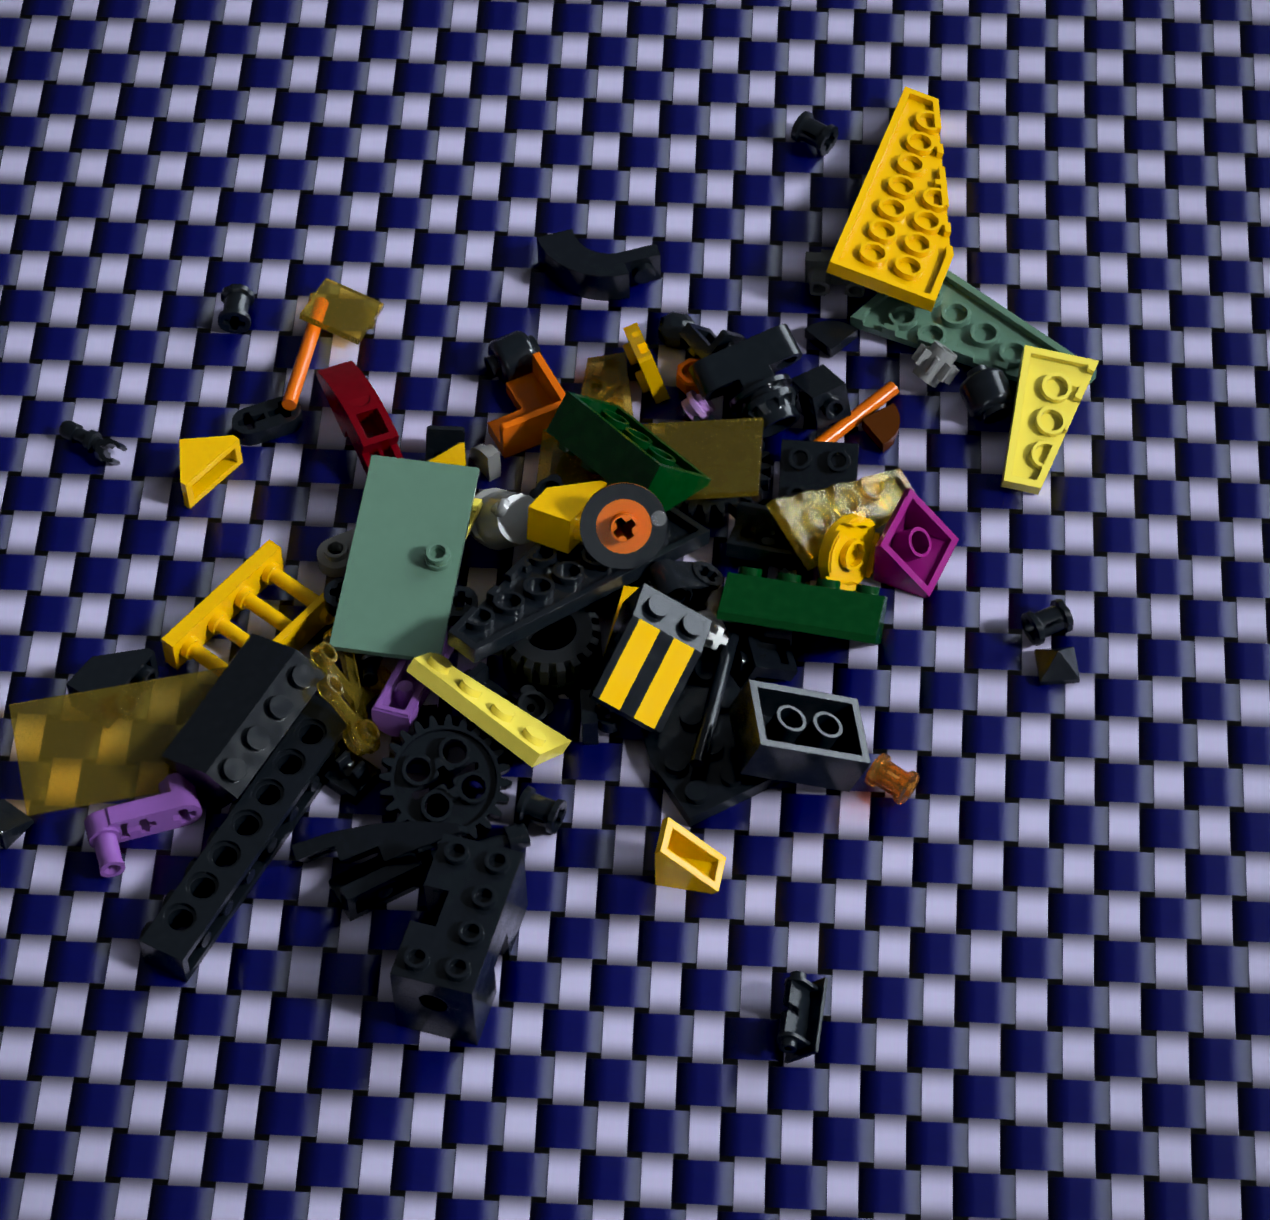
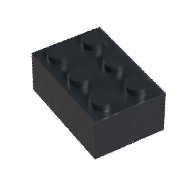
M749 679L728 708L740 774L850 792L871 764L857 698Z

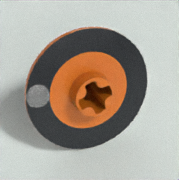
M614 483L598 490L587 501L580 518V534L585 548L599 563L614 569H632L649 562L660 551L667 535V516L663 505L651 491L633 483ZM622 518L627 523L623 525L620 521L616 520Z

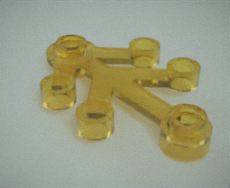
M331 627L323 634V642L314 647L310 652L315 665L321 668L327 675L317 683V690L322 698L331 704L347 724V728L343 730V739L347 747L359 756L373 754L380 748V730L372 721V718L368 719L365 706L381 693L391 672L384 667H379L378 683L374 686H366L364 684L361 687L355 654L336 651L329 644L333 629ZM338 658L341 660L343 673L335 665ZM341 695L344 696V698H345V699L347 700V702L350 704V707H349L348 704L343 700V698L341 697Z

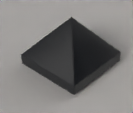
M1074 647L1034 650L1040 685L1080 682Z

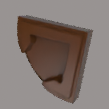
M894 403L862 419V429L882 453L894 444L899 432L900 415Z

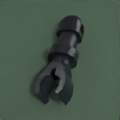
M70 420L62 422L59 427V433L64 439L81 444L82 449L88 453H98L99 457L108 463L120 465V461L111 458V453L107 451V448L113 449L117 447L122 451H126L127 448L124 444L113 439H103L100 432L95 430L87 431L83 429V426Z

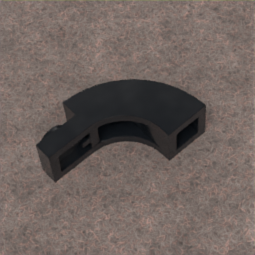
M572 229L537 237L538 263L541 269L553 283L573 295L601 301L622 300L630 298L629 286L661 279L660 252L656 244L624 252L606 254L592 251L583 246L575 237Z

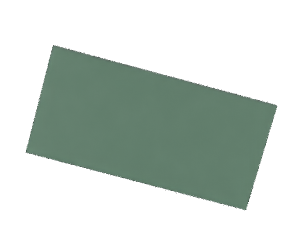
M371 455L329 642V650L413 660V658L429 652L442 655L480 472L478 467Z

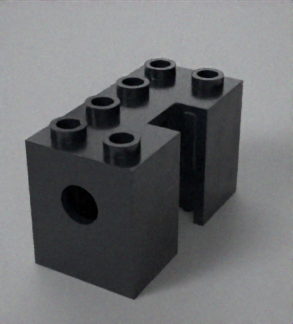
M443 833L424 882L428 924L410 920L390 972L396 1023L398 1026L478 1045L497 992L495 964L500 951L501 955L510 956L528 906L524 852Z

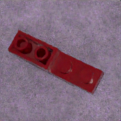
M348 361L318 370L316 376L343 436H349L366 475L371 455L404 458L397 444L399 435L376 391L353 361Z

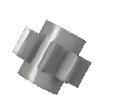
M936 340L931 346H925L921 343L911 357L914 363L917 364L913 373L934 388L940 382L950 385L960 371L953 364L958 356Z

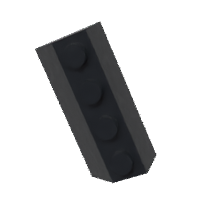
M252 633L159 758L224 808L239 798L328 674L297 649Z

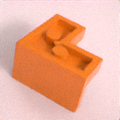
M540 352L532 354V373L506 382V393L518 411L487 422L488 433L504 459L555 439L546 430L566 393Z

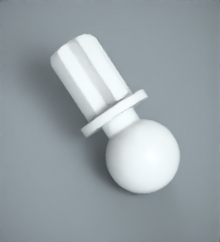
M711 611L697 612L712 620L704 646L712 650H717L720 644L726 646L729 638L724 634L726 628L723 621L716 619L717 615Z

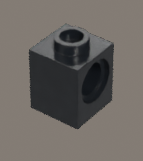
M824 364L791 378V385L797 393L796 408L798 412L818 430L851 415L846 383Z

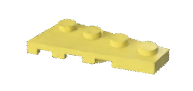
M1028 345L1024 346L1021 354L1000 487L1039 494L1099 360Z
M429 652L415 657L406 672L531 767L563 754L571 742L570 739L452 666V663L440 654Z

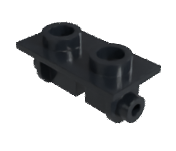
M793 971L790 973V977L785 979L783 1005L792 1011L787 1009L781 1012L776 1042L780 1045L779 1049L786 1053L784 1062L787 1064L818 1053L828 978L826 977L810 982L806 979L807 975L804 972Z

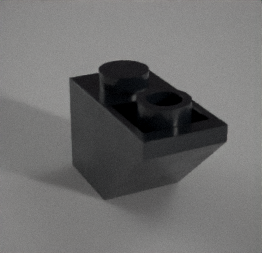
M145 648L92 656L66 683L71 706L109 729L118 718H123L130 711L132 703L143 691H148L155 684L159 675L155 652Z

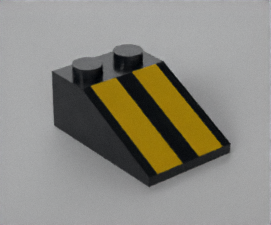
M645 583L642 584L622 603L589 699L658 736L662 732L702 653L712 620Z

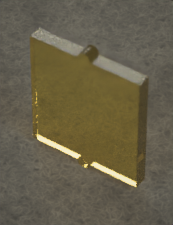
M325 278L315 293H310L309 302L300 313L299 319L358 345L367 331L374 329L375 320L383 310L384 303Z

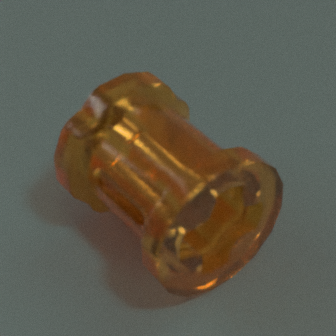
M882 753L869 768L865 783L870 787L877 786L893 796L895 803L901 805L913 794L920 775L915 771H905L891 762V757L888 754Z

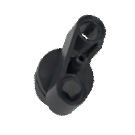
M787 324L775 326L696 361L688 369L703 400H713L737 390L738 394L730 401L729 405L733 412H738L737 417L744 426L755 431L756 439L774 436L788 429L800 419V414L796 408L797 393L794 387L790 386L792 380L789 374L774 375L775 372L796 363L803 356Z

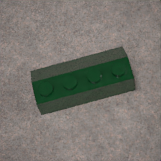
M567 391L546 430L547 433L558 441L556 446L569 455L577 456L581 460L579 465L590 473L600 475L604 478L603 481L607 483V486L623 482L643 486L659 499L665 512L707 487L711 481L707 475L616 404Z
M739 566L738 574L731 572L727 574L716 619L881 644L888 597L879 596V587L856 584L855 592L840 590L841 581L817 578L816 586L801 583L802 575L778 572L777 580L761 577L763 569Z

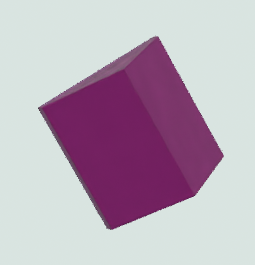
M911 488L905 489L875 546L873 580L922 598L930 597L959 538Z

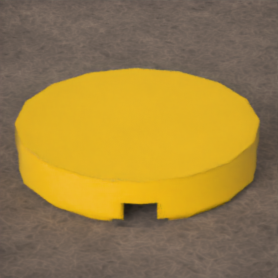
M852 513L840 517L831 525L824 535L819 549L818 569L821 579L841 581L840 590L855 591L856 584H859L864 577H871L874 571L875 546L880 538V533L875 532L874 526L876 525L872 520Z

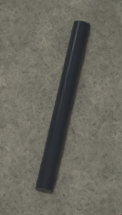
M727 629L724 632L729 638L726 646L721 644L690 758V765L697 769H702L706 765L740 634L733 629Z

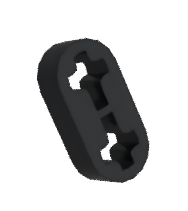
M282 396L237 411L232 418L234 436L239 438L240 444L252 446L298 431L303 424L300 402L298 401L295 410L288 411L282 407L284 397ZM287 412L290 417L284 418L282 413ZM251 424L253 429L248 430L247 426L244 425Z

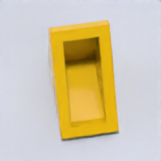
M234 435L179 439L180 485L184 506L191 509L243 463L239 438Z
M670 817L664 818L655 850V885L708 894L719 892L726 857Z

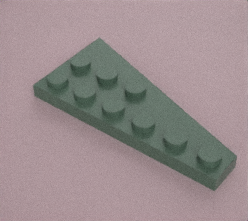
M949 270L932 312L888 295L877 293L850 316V325L855 328L916 349L921 343L925 346H931L936 340L958 356L955 362L973 368L979 365H986L987 368L996 367L1004 371L1007 379L1015 382L1018 379L1021 354L1025 345L1075 355ZM1095 369L1089 384L1096 379L1097 369Z

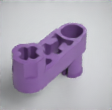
M172 773L158 783V795L106 807L103 810L88 815L84 820V826L88 842L95 849L100 875L103 877H115L125 871L126 867L122 859L119 843L188 826L198 821L203 811L196 787L179 773Z

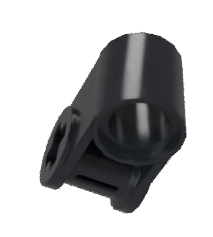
M663 559L652 564L644 574V581L647 585L696 612L707 609V600L712 592L719 589L724 583L722 573L713 565L703 561L686 562Z

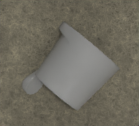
M500 488L483 489L475 494L474 498H479L483 501V506L470 530V534L475 540L489 549L498 551L531 542L527 539L528 507L535 499L529 495Z

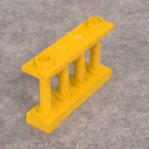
M269 539L161 638L165 662L178 670L187 660L194 659L219 677L228 664L204 648L203 645L214 635L221 634L241 648L250 635L230 621L241 610H250L279 630L280 633L272 641L297 649L298 651L322 628L332 624L335 617L329 614L325 608L324 592L319 596L284 572L281 547ZM275 584L303 603L307 608L292 621L257 597V595L268 585Z

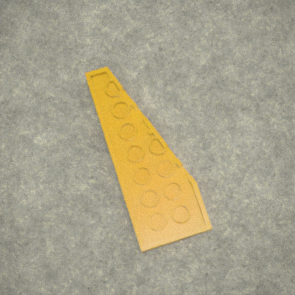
M908 87L904 88L826 270L827 273L840 277L843 280L856 283L932 312L954 256L953 246H950L951 223L948 222L947 216L949 201L946 170L942 164L944 149L943 144L940 143L941 118L939 99Z

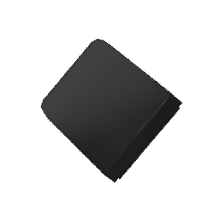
M1 799L0 846L7 850L34 821L11 803Z

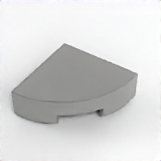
M482 443L470 449L469 458L489 482L501 476L500 451L492 444L485 446Z

